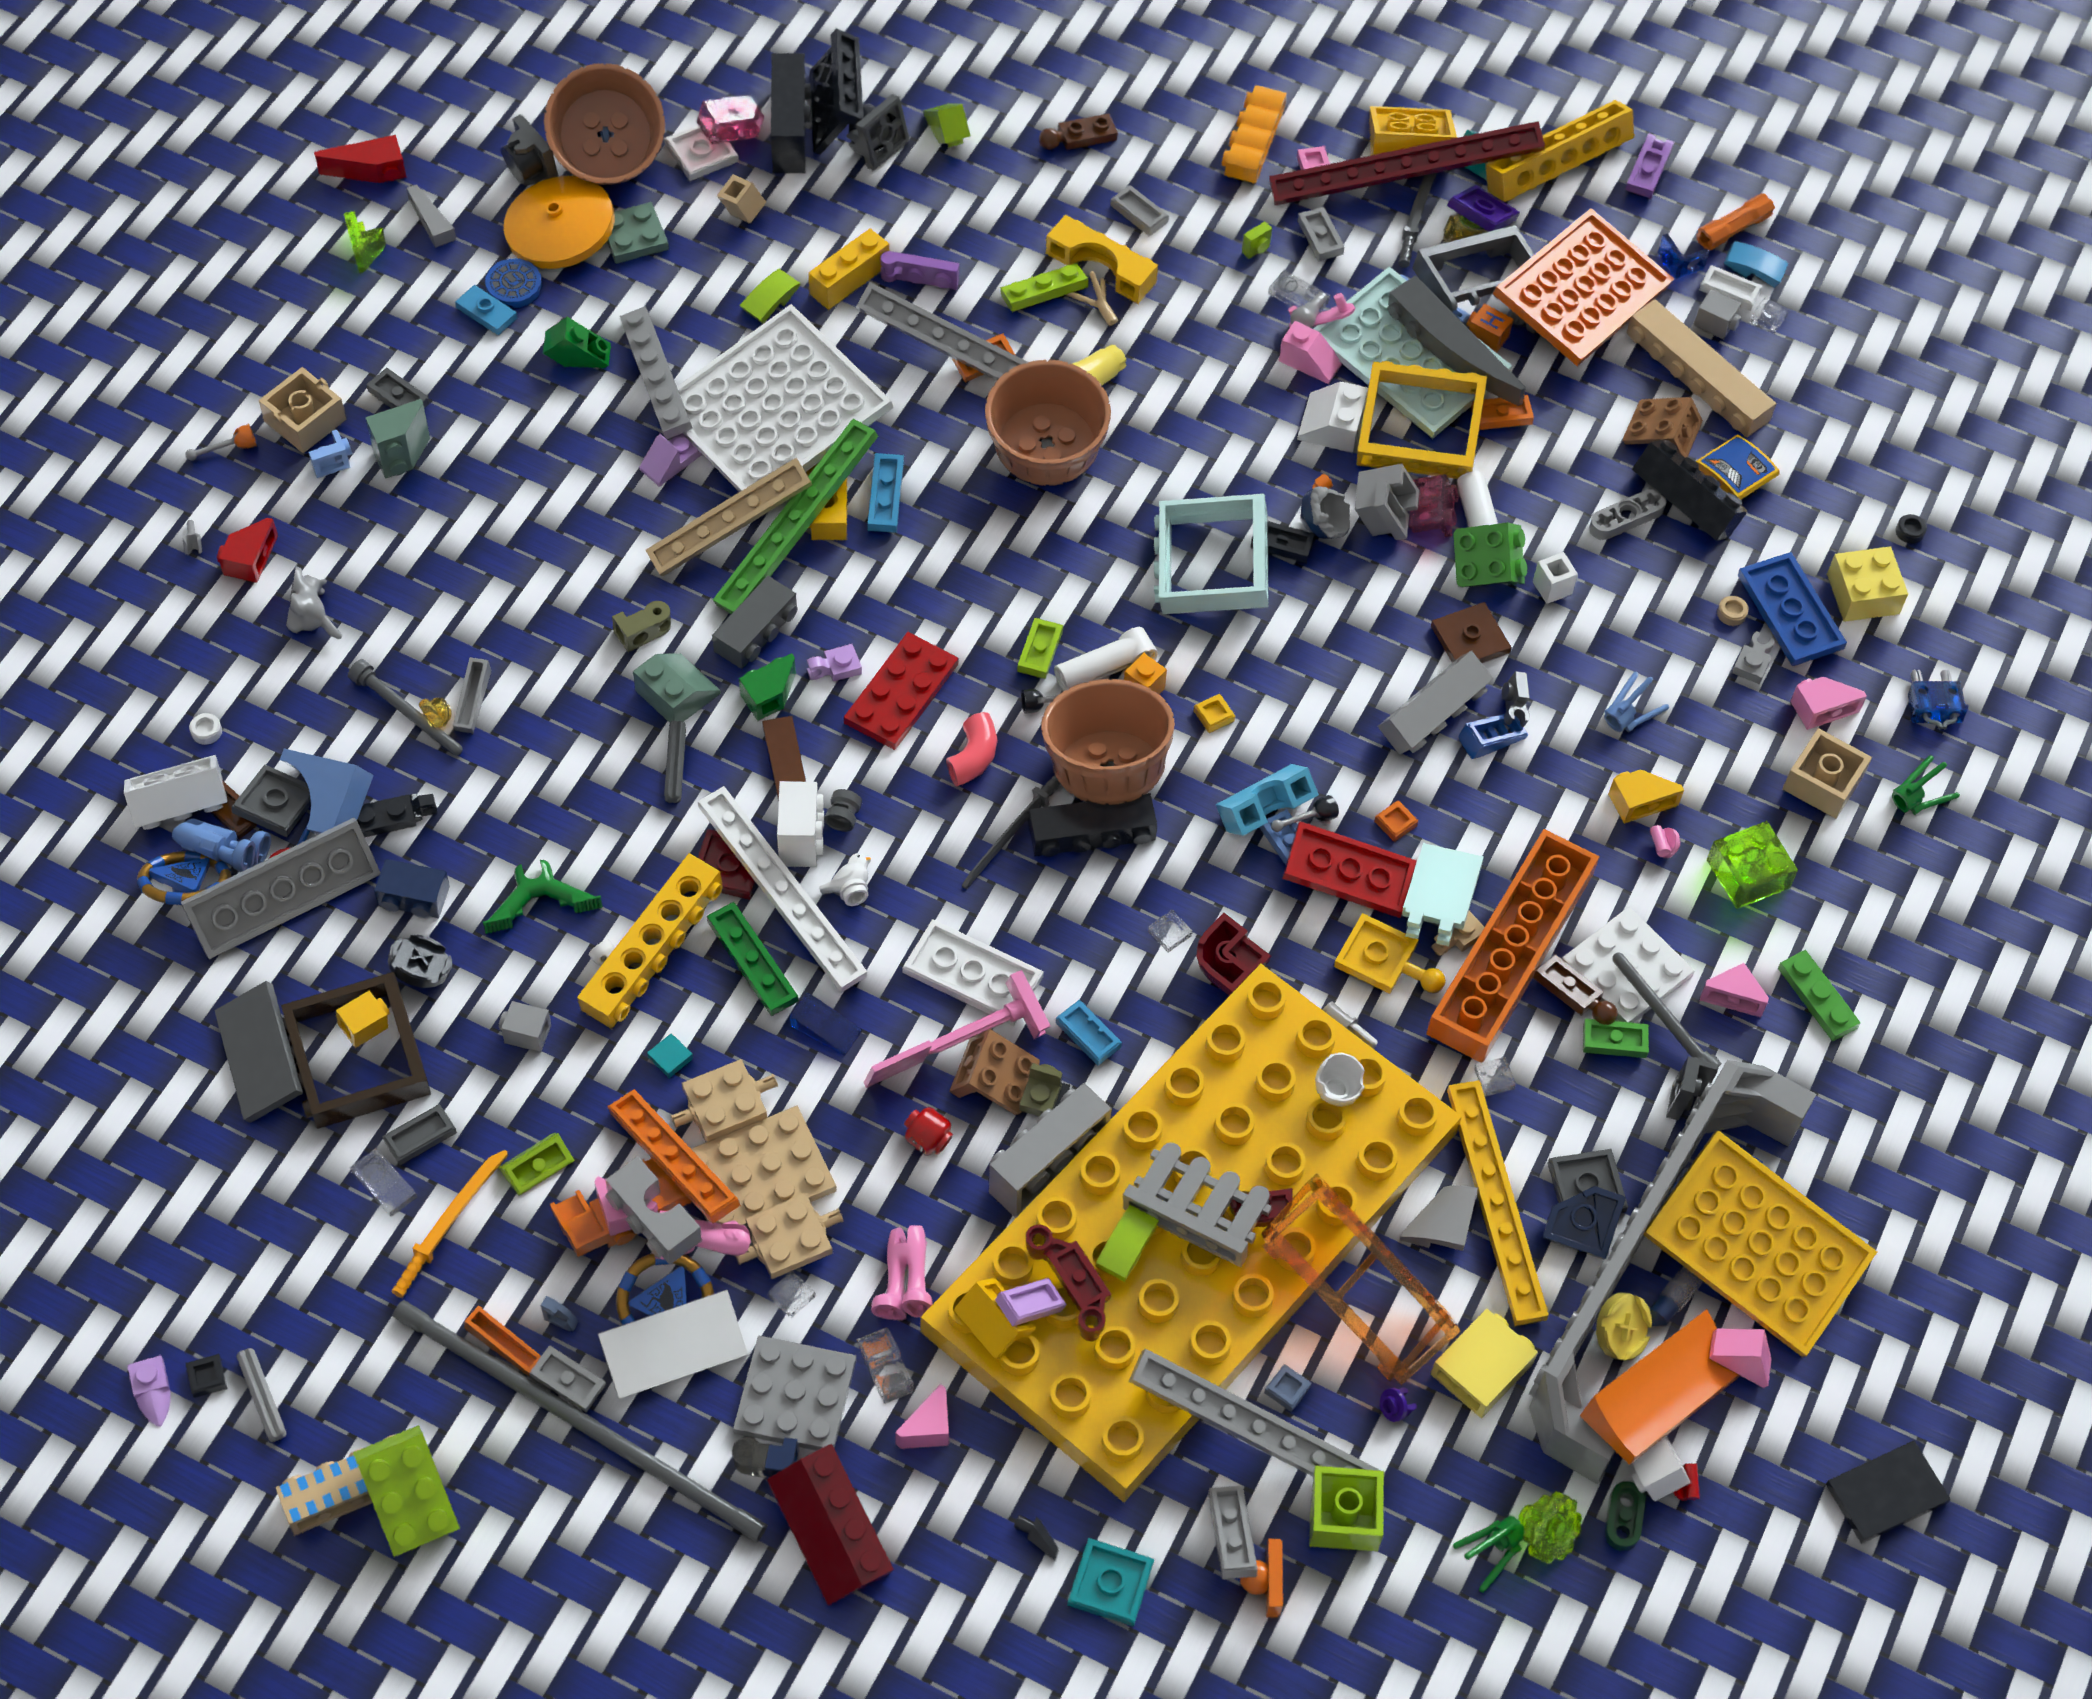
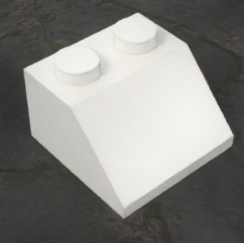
M1338 382L1311 392L1297 440L1353 453L1365 410L1368 388Z

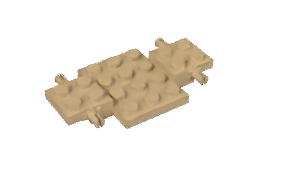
M742 1059L683 1082L682 1089L687 1097L689 1109L671 1115V1119L675 1128L691 1121L698 1125L706 1143L692 1148L693 1152L739 1200L740 1206L715 1222L736 1221L746 1226L749 1230L752 1245L749 1246L745 1254L735 1256L738 1264L741 1265L758 1257L766 1266L771 1279H774L833 1254L832 1246L826 1236V1228L843 1222V1217L839 1209L820 1216L811 1205L812 1201L836 1192L837 1187L798 1106L767 1117V1111L761 1100V1093L778 1087L777 1080L774 1074H771L768 1077L755 1081L749 1075ZM704 1215L705 1220L710 1222V1220Z

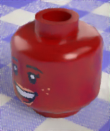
M927 1107L921 1112L915 1109L904 1123L908 1128L905 1133L906 1141L926 1156L933 1153L939 1155L953 1137V1133L950 1132L951 1122L932 1107Z

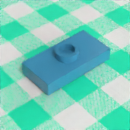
M473 285L455 301L457 309L498 336L517 319V313L476 285Z
M1080 999L1056 1017L1055 1023L1097 1066L1122 1047V1042Z

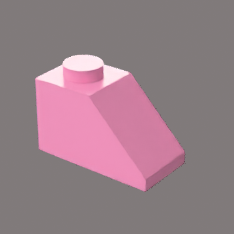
M1294 321L1282 339L1279 362L1329 384L1342 365L1336 353L1320 332L1297 321Z
M1821 677L1815 680L1806 679L1796 686L1790 702L1806 729L1809 730L1859 713L1867 695L1862 690L1826 677Z

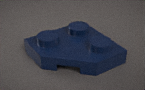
M1593 1186L1552 1206L1542 1238L1605 1260L1626 1197Z

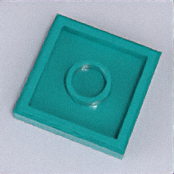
M1088 1538L1067 1605L1134 1627L1155 1559Z

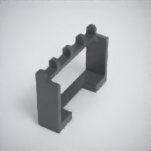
M1516 225L1419 249L1413 270L1418 278L1450 311H1455L1458 308V302L1469 300L1472 306L1478 305L1480 303L1479 297L1493 294L1495 288L1505 279L1451 293L1438 271L1442 270L1446 260L1486 251L1490 258L1509 253L1518 268H1520L1534 256V253Z

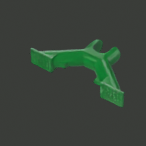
M540 860L542 873L535 879L527 878L523 873L522 864H520L514 870L517 887L487 921H482L484 930L488 934L513 928V919L523 915L522 909L532 898L548 896L558 900L561 907L569 905L574 907L575 913H581L602 908L601 895H591L554 879L551 866L546 860Z

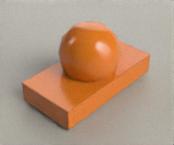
M1268 1539L1266 1563L1256 1560L1257 1577L1240 1578V1582L1248 1593L1260 1595L1266 1592V1617L1278 1618L1283 1607L1281 1539Z

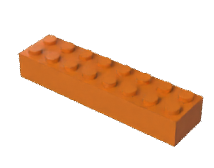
M1543 829L1432 1014L1426 1035L1482 1064L1484 1063L1532 981L1535 971L1542 964L1591 880L1600 856Z

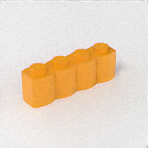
M1255 85L1252 93H1247L1244 102L1246 110L1245 112L1240 111L1236 125L1239 128L1237 131H1232L1229 141L1231 149L1230 151L1225 150L1221 166L1225 167V176L1257 183L1270 145L1282 118L1287 93Z

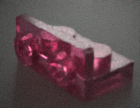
M1446 474L1413 479L1419 489L1418 510L1410 511V529L1413 533L1441 528L1445 537H1451L1453 525H1456V514L1454 511V502L1458 501L1456 486L1451 484Z

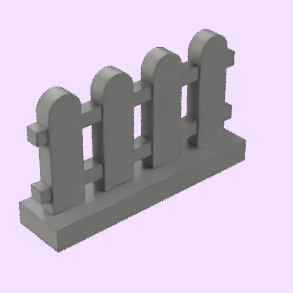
M1167 1143L1160 1151L1154 1149L1150 1155V1159L1154 1160L1145 1177L1137 1176L1134 1186L1129 1184L1123 1193V1209L1127 1210L1129 1205H1132L1159 1219L1158 1227L1242 1267L1248 1255V1242L1252 1244L1256 1238V1233L1252 1232L1262 1214L1269 1216L1272 1211V1206L1268 1205L1270 1197L1268 1189L1264 1186H1255L1249 1194L1238 1190L1240 1178L1237 1173L1232 1171L1223 1173L1220 1179L1217 1180L1209 1176L1210 1162L1208 1159L1197 1157L1192 1160L1190 1165L1181 1162V1148L1176 1143ZM1173 1171L1182 1174L1183 1177L1172 1193L1163 1187ZM1205 1185L1213 1190L1203 1207L1193 1203L1201 1187ZM1233 1199L1241 1203L1242 1206L1231 1222L1222 1216Z

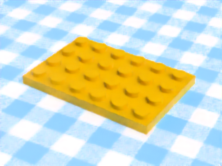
M1719 1130L1711 1136L1643 1234L1801 1357L1808 1355L1877 1254L1874 1248Z

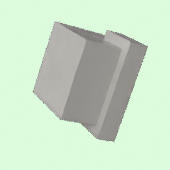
M1403 464L1359 472L1355 511L1371 535L1377 536L1391 533L1395 540L1406 539L1409 520L1407 511L1418 510L1419 489Z

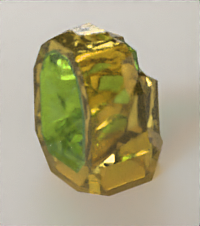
M1461 214L1450 215L1444 228L1443 242L1446 243L1488 231Z

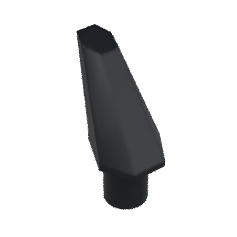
M1019 1515L1014 1528L1029 1534L1027 1540L1033 1542L1056 1561L1059 1548L1041 1519L1036 1517L1035 1521Z

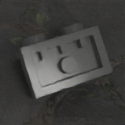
M1688 1056L1673 1082L1666 1117L1679 1120L1684 1110L1689 1111L1693 1098L1701 1097L1709 1082L1712 1083L1718 1072L1719 1065L1711 1063L1703 1057Z

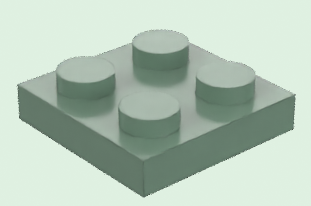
M652 202L614 212V227L607 240V244L616 264L669 250L668 240Z

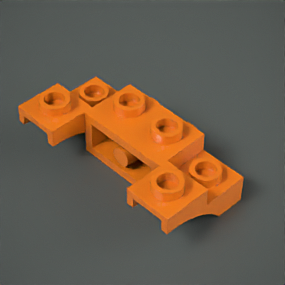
M642 1159L645 1165L659 1179L660 1194L652 1199V1201L657 1202L658 1213L660 1210L669 1211L679 1203L683 1207L692 1202L653 1159L647 1161ZM580 1189L575 1191L576 1195L558 1204L550 1203L551 1211L564 1235L567 1236L577 1257L606 1243L609 1248L616 1244L624 1245L637 1235L631 1229L610 1236L598 1198L589 1202V1207Z

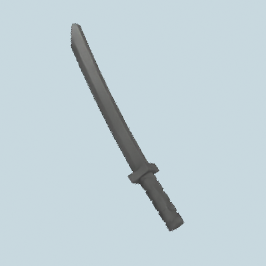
M1437 173L1424 175L1408 224L1403 229L1402 240L1404 241L1399 259L1400 267L1407 268L1410 265L1414 242H1417L1421 215Z
M1055 775L1041 789L1035 787L1032 790L1033 801L972 869L962 884L963 888H969L1002 847L1028 820L1029 809L1039 808L1040 805L1042 807L1050 805L1049 796L1062 785Z

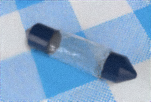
M1682 1266L1649 1309L1652 1326H1667L1704 1282Z

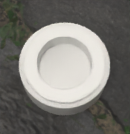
M199 714L190 722L189 729L192 738L199 744H212L222 734L220 721L213 714Z

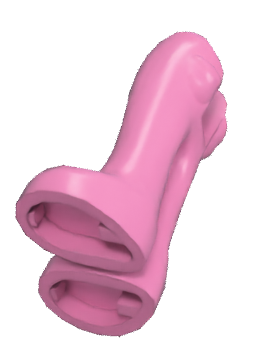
M694 1219L701 1227L702 1241L696 1245L697 1247L735 1256L743 1255L748 1251L750 1232L746 1226L736 1221L712 1224L708 1221Z
M921 1225L909 1226L907 1241L902 1228L899 1227L890 1232L887 1246L886 1294L875 1296L871 1306V1312L877 1317L903 1320L906 1319V1312L910 1316L921 1317L933 1304L932 1298L926 1292L925 1287L927 1241L925 1240L926 1234ZM908 1266V1286L905 1292V1269Z

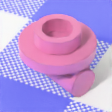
M1660 825L1651 827L1650 833L1657 854L1662 858H1671L1680 847L1678 832L1673 828L1662 829Z

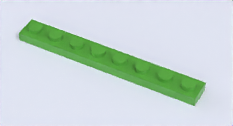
M855 419L851 420L808 476L813 485L789 500L714 597L713 601L716 606L732 614L767 576L771 577L878 438L874 429Z

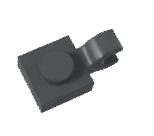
M1515 671L1502 688V698L1506 704L1504 721L1506 725H1510L1516 716L1520 720V726L1524 727L1530 719L1526 702L1530 698L1527 674Z

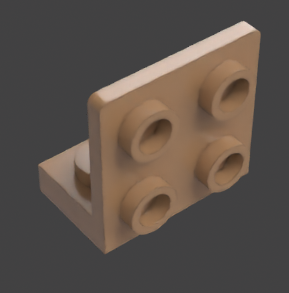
M1692 397L1642 399L1636 407L1623 441L1625 444H1649L1652 441L1668 440L1676 445L1678 448L1677 452L1685 458L1689 455L1703 420Z
M988 1029L969 1039L949 1092L961 1098L977 1091L1014 1115L1020 1114L1019 1104L1029 1080L1030 1067L1032 1063L1039 1065L1040 1060L993 1030Z

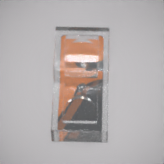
M888 1327L857 1339L862 1357L884 1404L915 1392L914 1383L901 1360L900 1350Z

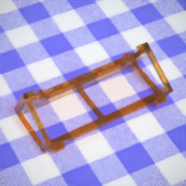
M1318 1173L1299 1190L1261 1233L1265 1241L1262 1245L1265 1251L1275 1261L1281 1257L1289 1263L1376 1355L1380 1361V1364L1376 1367L1389 1381L1395 1378L1403 1385L1461 1331L1453 1316ZM1311 1189L1312 1194L1309 1195L1297 1208L1293 1210V1208ZM1317 1199L1334 1215L1336 1214L1372 1252L1338 1291H1334L1281 1234ZM1376 1259L1390 1271L1436 1322L1404 1361H1401L1343 1300V1296ZM1442 1329L1445 1335L1410 1366L1439 1330Z

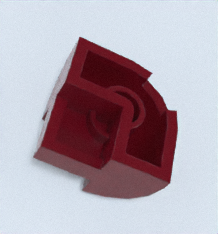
M1223 912L1203 933L1197 945L1196 957L1199 968L1206 978L1230 996L1260 964L1266 966L1270 962L1271 955L1247 937L1248 930Z

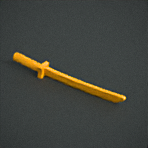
M506 1150L489 1157L445 1210L421 1245L415 1243L412 1248L414 1256L397 1281L396 1286L392 1289V1293L395 1296L403 1298L412 1281L416 1278L417 1273L421 1270L422 1265L425 1262L431 1263L433 1260L432 1252L448 1229L487 1179L508 1157Z

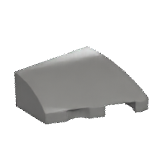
M1464 1185L1443 1187L1402 1231L1400 1240L1429 1248L1430 1243L1463 1251L1478 1188Z

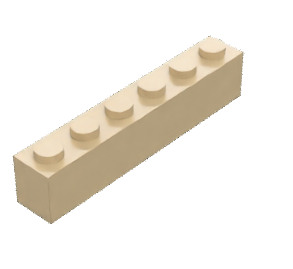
M1656 299L1631 315L1626 332L1630 338L1649 352L1653 359L1658 360L1674 377L1687 385L1695 395H1698L1710 405L1713 411L1725 418L1735 430L1740 431L1747 438L1771 420L1776 402Z

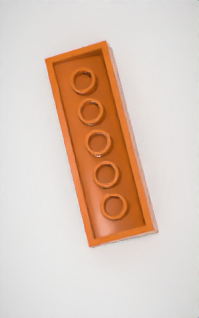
M1708 1309L1594 1395L1580 1414V1417L1629 1465L1741 1376L1709 1358L1712 1334L1717 1327Z

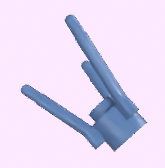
M1634 672L1612 705L1605 710V721L1613 730L1621 732L1625 729L1627 732H1630L1637 725L1669 709V705L1665 704L1634 719L1636 709L1632 703L1653 681L1652 677H1648L1626 701H1622L1639 675L1638 672Z

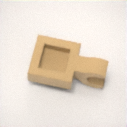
M1469 911L1464 929L1454 928L1449 946L1434 943L1431 948L1439 956L1455 945L1463 952L1476 943L1485 927ZM1436 935V936L1434 937V940H1435L1436 942H1437V937H1438V935Z

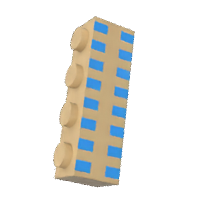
M353 1452L349 1454L348 1458L336 1463L333 1461L323 1463L314 1472L304 1476H292L286 1479L282 1485L275 1487L294 1536L372 1503Z

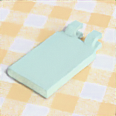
M1423 843L1402 911V916L1409 917L1405 937L1418 939L1423 921L1440 924L1436 944L1449 946L1454 928L1464 929L1482 868L1483 856Z

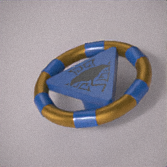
M179 851L157 856L146 862L137 875V885L143 894L155 901L181 905V901L203 891H199L209 867L214 868L220 877L217 882L204 890L230 878L232 872L227 863L221 860L217 862L201 853ZM149 877L161 884L172 887V892H165L155 888Z
M653 1253L648 1254L628 1268L618 1285L616 1306L620 1322L624 1325L636 1321L630 1313L629 1305L651 1316L686 1304L685 1269L690 1272L700 1287L702 1298L714 1294L711 1279L699 1263L689 1256L682 1255L672 1263L680 1267L629 1300V1293L638 1276L644 1270L654 1265H669L666 1260L656 1259Z

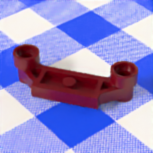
M1044 1225L1030 1227L1026 1232L1025 1239L1029 1255L1033 1259H1042L1048 1262L1080 1312L1078 1328L1082 1338L1086 1341L1097 1340L1105 1327L1104 1306L1106 1302L1111 1300L1110 1291L1077 1241L1068 1243L1053 1238L1051 1230Z

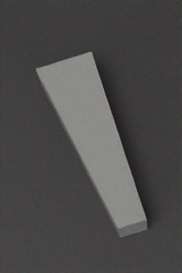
M416 184L408 187L409 201L434 246L438 247L455 241L454 227Z
M469 658L453 723L455 731L474 733L492 671L488 660Z

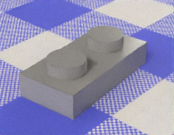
M1324 207L1298 213L1297 221L1318 261L1344 254L1345 247Z
M550 1345L530 1371L532 1378L584 1412L588 1411L606 1385L604 1380Z

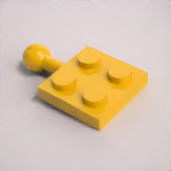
M1363 913L1334 963L1335 968L1391 994L1402 973L1420 981L1422 988L1429 993L1441 991L1446 981L1443 972L1439 969L1429 968L1424 970L1408 962L1417 947L1418 939L1405 937V933Z

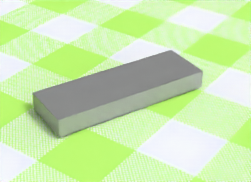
M1243 1486L1209 1488L1208 1496L1222 1579L1257 1577V1564Z

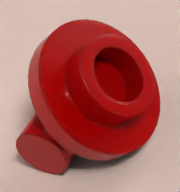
M1686 1463L1683 1468L1691 1483L1674 1491L1673 1494L1682 1501L1700 1499L1697 1464Z

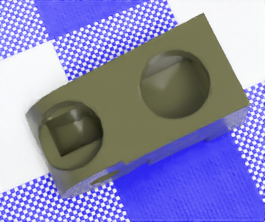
M653 601L647 604L644 610H640L628 617L622 611L612 616L613 632L629 653L669 632L671 628L670 608L665 602Z

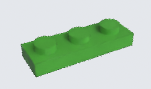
M1806 949L1780 962L1778 970L1832 1042L1858 1029L1861 1022Z

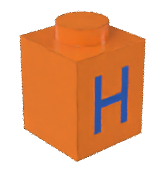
M1484 304L1478 312L1474 311L1470 315L1466 326L1469 327V330L1478 339L1497 353L1510 337L1513 318Z

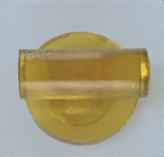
M437 697L432 701L429 699L420 701L419 707L432 727L443 728L447 725L451 718V707L444 698Z

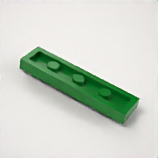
M735 902L707 916L708 924L771 1017L799 1002L797 993Z

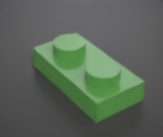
M1585 1018L1583 1023V1052L1647 1058L1649 1053V1024L1615 1021L1612 1024L1604 1025L1598 1023L1595 1019Z

